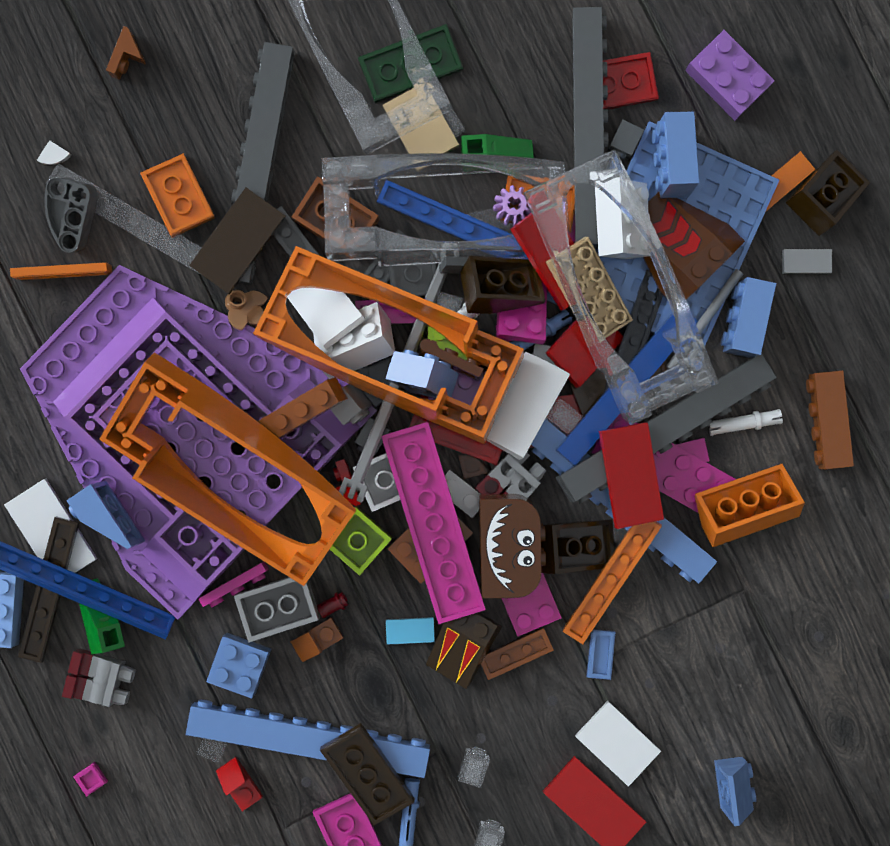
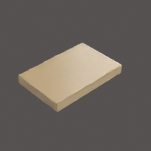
M425 82L383 104L385 112L417 169L459 147L454 134Z

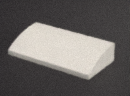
M524 352V358L497 412L487 441L519 460L524 458L570 374L537 356Z

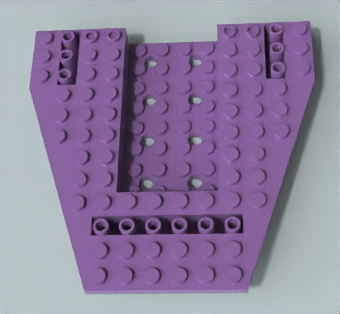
M119 265L20 370L33 395L36 396L44 416L47 417L67 460L75 470L80 484H82L83 488H86L90 484L106 481L145 539V542L129 549L111 540L115 551L118 552L122 560L121 562L125 570L178 620L245 549L132 479L140 465L99 440L142 365L155 352L225 397L256 421L328 380V377L322 370L253 334L255 328L246 325L242 331L237 330L230 324L227 315ZM337 378L341 387L349 385L348 383ZM157 396L141 421L142 424L163 436L168 443H173L176 447V454L199 479L207 476L211 480L210 489L237 510L244 511L248 517L264 526L302 488L297 480L245 448L243 454L236 455L232 451V445L235 443L234 440L204 421H200L198 417L183 409L173 422L168 421L174 407ZM373 406L368 409L370 414L354 425L351 422L343 425L334 413L328 410L282 437L281 440L315 470L320 472L377 410ZM273 474L279 476L281 480L279 487L276 489L269 487L267 483L268 477Z

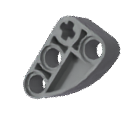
M54 177L47 182L45 189V213L49 228L62 251L67 253L82 251L88 242L98 199L97 189L90 184L74 179ZM60 182L64 185V192L62 194L57 189ZM81 191H83V193H86L85 199L81 196ZM77 212L82 217L80 224H77L75 221V214ZM71 236H74L76 239L75 247H72L69 243Z

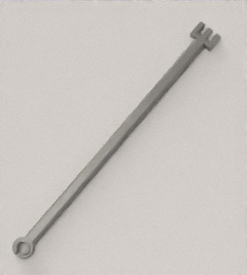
M451 242L441 246V259L424 298L433 303H436L448 274L440 273L439 265L447 256L459 257V248L456 244L452 245L454 250L452 254L445 252L447 248H451ZM416 319L403 353L405 349L416 352L426 328V324ZM390 382L389 386L401 390V387ZM383 400L352 478L344 477L339 490L342 495L345 494L347 487L351 488L348 494L350 499H353L356 490L360 491L357 501L362 503L368 486L364 485L363 481L394 407L393 404Z

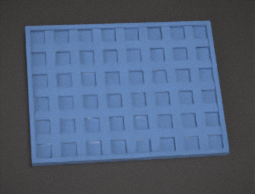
M650 121L647 123L623 176V179L647 183L648 201L659 192L655 187L658 167L654 166V153L657 152V147L652 141V132L657 127V124ZM696 142L699 184L689 197L678 199L729 224L745 240L735 253L681 304L688 313L699 321L735 269H740L779 183V179ZM599 256L628 312L631 313L645 272L649 270L643 257L618 259ZM649 277L648 290L655 293L658 287L653 277ZM664 295L651 329V333L654 334L676 309ZM724 303L690 349L691 351L698 354L702 353ZM688 333V334L684 337V339L679 343L680 346L682 345V343L684 342V340L687 338V336L689 335V333Z

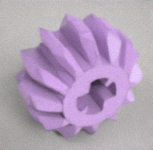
M511 185L509 192L503 188L500 192L502 196H495V201L498 204L493 206V210L498 212L496 215L497 220L505 218L503 223L505 226L508 225L509 221H512V225L515 226L518 220L521 221L532 212L530 209L534 207V202L528 201L531 198L530 193L523 195V187H520L519 191L516 192L515 187ZM510 203L512 205L518 204L517 210L514 207L510 209Z

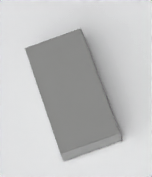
M832 249L782 250V274L832 273Z

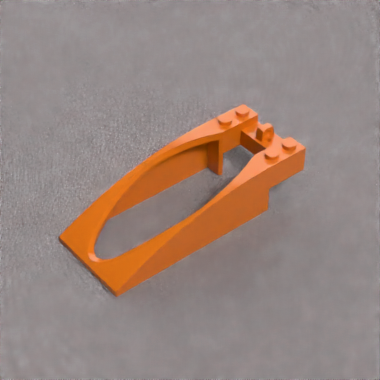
M298 246L295 247L253 332L258 338L358 389L483 444L487 440L497 412L524 358V348L478 330V322L472 318ZM300 288L332 290L386 304L422 321L444 336L467 358L476 360L481 365L488 367L472 404L468 405L449 397L446 388L440 389L436 400L417 398L339 365L319 349L295 324L286 307L287 296L292 291Z
M155 352L142 365L99 439L140 465L132 479L305 586L356 512L353 505L332 484L271 431L225 397ZM156 396L174 407L168 421L173 422L179 413L185 409L297 480L306 492L319 518L322 530L320 540L313 544H305L288 538L253 520L216 495L182 461L163 436L141 423Z

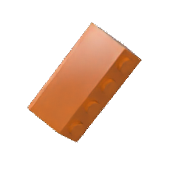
M783 464L696 493L694 496L702 528L712 547L800 517L805 504Z

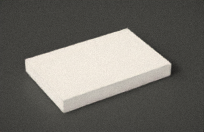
M609 701L575 735L628 787L661 752L655 744Z

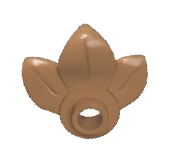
M233 290L225 298V306L229 310L228 320L230 324L240 331L245 328L247 323L257 326L264 312L261 306L266 303L268 298L258 291L244 293L240 290Z

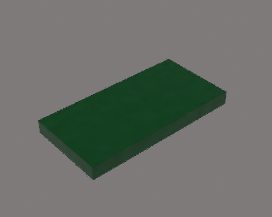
M447 24L358 57L375 103L409 91L423 82L427 84L463 70Z

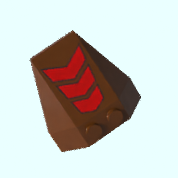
M658 192L648 201V213L650 215L649 231L652 245L650 248L651 256L643 257L659 291L678 308L735 253L745 240L729 224L678 198H660V192Z

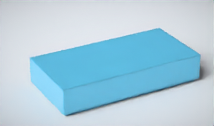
M434 617L386 619L387 644L435 642Z

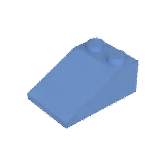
M106 481L90 484L66 500L70 505V513L76 519H79L80 522L126 549L145 542V539Z
M743 757L714 760L720 808L734 826H740L754 810L753 802H756L754 787L750 785V778H753L752 766Z

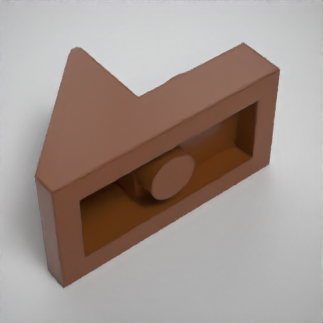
M125 26L122 28L106 68L111 77L119 80L122 74H125L128 70V58L146 65L134 35Z
M330 617L290 642L301 661L304 662L319 655L323 650L344 637L333 618Z

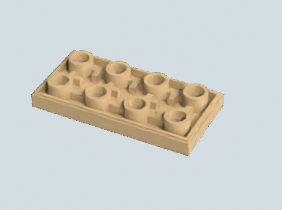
M589 237L582 238L546 261L591 345H596L633 321Z

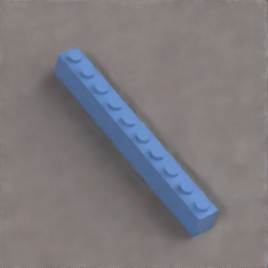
M545 419L531 443L534 447L532 452L542 460L547 457L553 462L550 467L561 475L574 467L556 451L567 436ZM586 453L578 464L589 458L590 455ZM608 487L602 491L597 488L590 492L592 497L589 499L597 506L600 503L606 506L608 510L605 513L613 518ZM666 518L657 521L662 524V527L648 548L652 552L656 549L663 554L661 559L670 567H673L674 564L681 569L679 574L688 582L695 580L699 584L717 561Z
M198 700V702H194L191 705L186 735L326 760L320 751L321 746L353 727L341 725L340 728L331 727V723L325 721H317V724L308 723L307 719L302 717H293L292 720L283 718L284 715L271 712L269 715L260 714V710L246 708L245 711L237 710L236 706L231 704H222V707L212 705L213 702L208 700ZM367 730L397 773L425 778L430 744H426L425 740L419 738H412L411 741L402 740L400 735L388 734V737L378 735L379 732Z

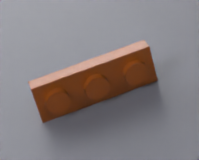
M541 628L488 652L481 665L487 679L490 680L552 652L554 649L544 628Z

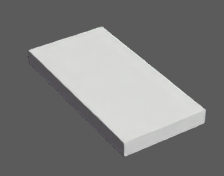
M300 288L292 291L287 296L326 350L365 321L347 295L342 292L318 288Z
M43 479L4 504L36 556L41 559L45 555L54 517L57 516L73 521L47 479ZM79 529L67 569L74 573L98 559Z

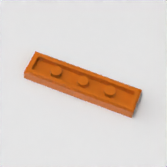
M108 263L10 268V277L16 280L102 276L112 273V265Z

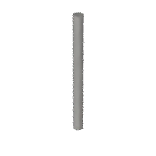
M735 269L666 367L670 371L674 372L744 275L741 271Z

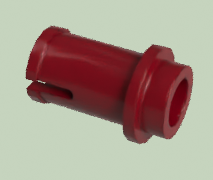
M336 592L335 596L316 606L321 617L326 618V616L340 609L345 610L349 602L343 592Z

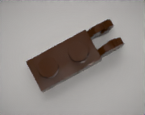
M424 339L420 342L419 349L423 356L425 354L437 356L439 361L450 364V369L476 381L480 380L483 368L480 367L481 364L471 358L464 360L458 357L456 351L449 348L442 350L438 347L436 341H431L430 339Z

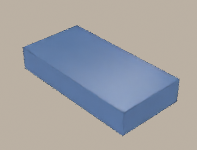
M593 629L590 633L587 678L611 680L615 631Z

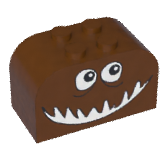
M479 494L482 598H520L527 596L537 588L541 579V566L546 565V554L544 548L541 547V541H545V526H543V523H540L539 514L533 503L522 495Z

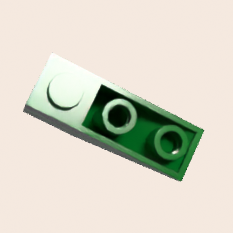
M489 134L463 135L461 137L463 168L534 164L532 140Z
M98 578L92 580L97 583H100ZM79 603L91 654L105 653L125 647L118 619Z

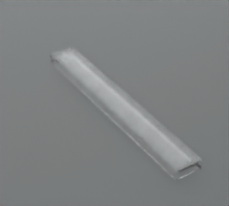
M59 163L56 165L47 182L54 177H65L94 186L98 192L95 207L96 214L197 272L189 264L202 247L181 235L171 238L166 226ZM61 182L57 186L59 192H64V185ZM81 191V196L84 197V199L86 198V193H83V191Z

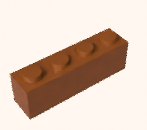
M842 370L809 374V379L806 380V389L808 393H811L812 403H809V414L814 420L811 434L813 441H816L817 451H814L815 464L819 465V469L852 467L854 463L844 372Z
M331 378L258 420V422L281 439L348 398L337 378Z

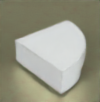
M49 140L37 161L44 165H55L68 160L71 154Z

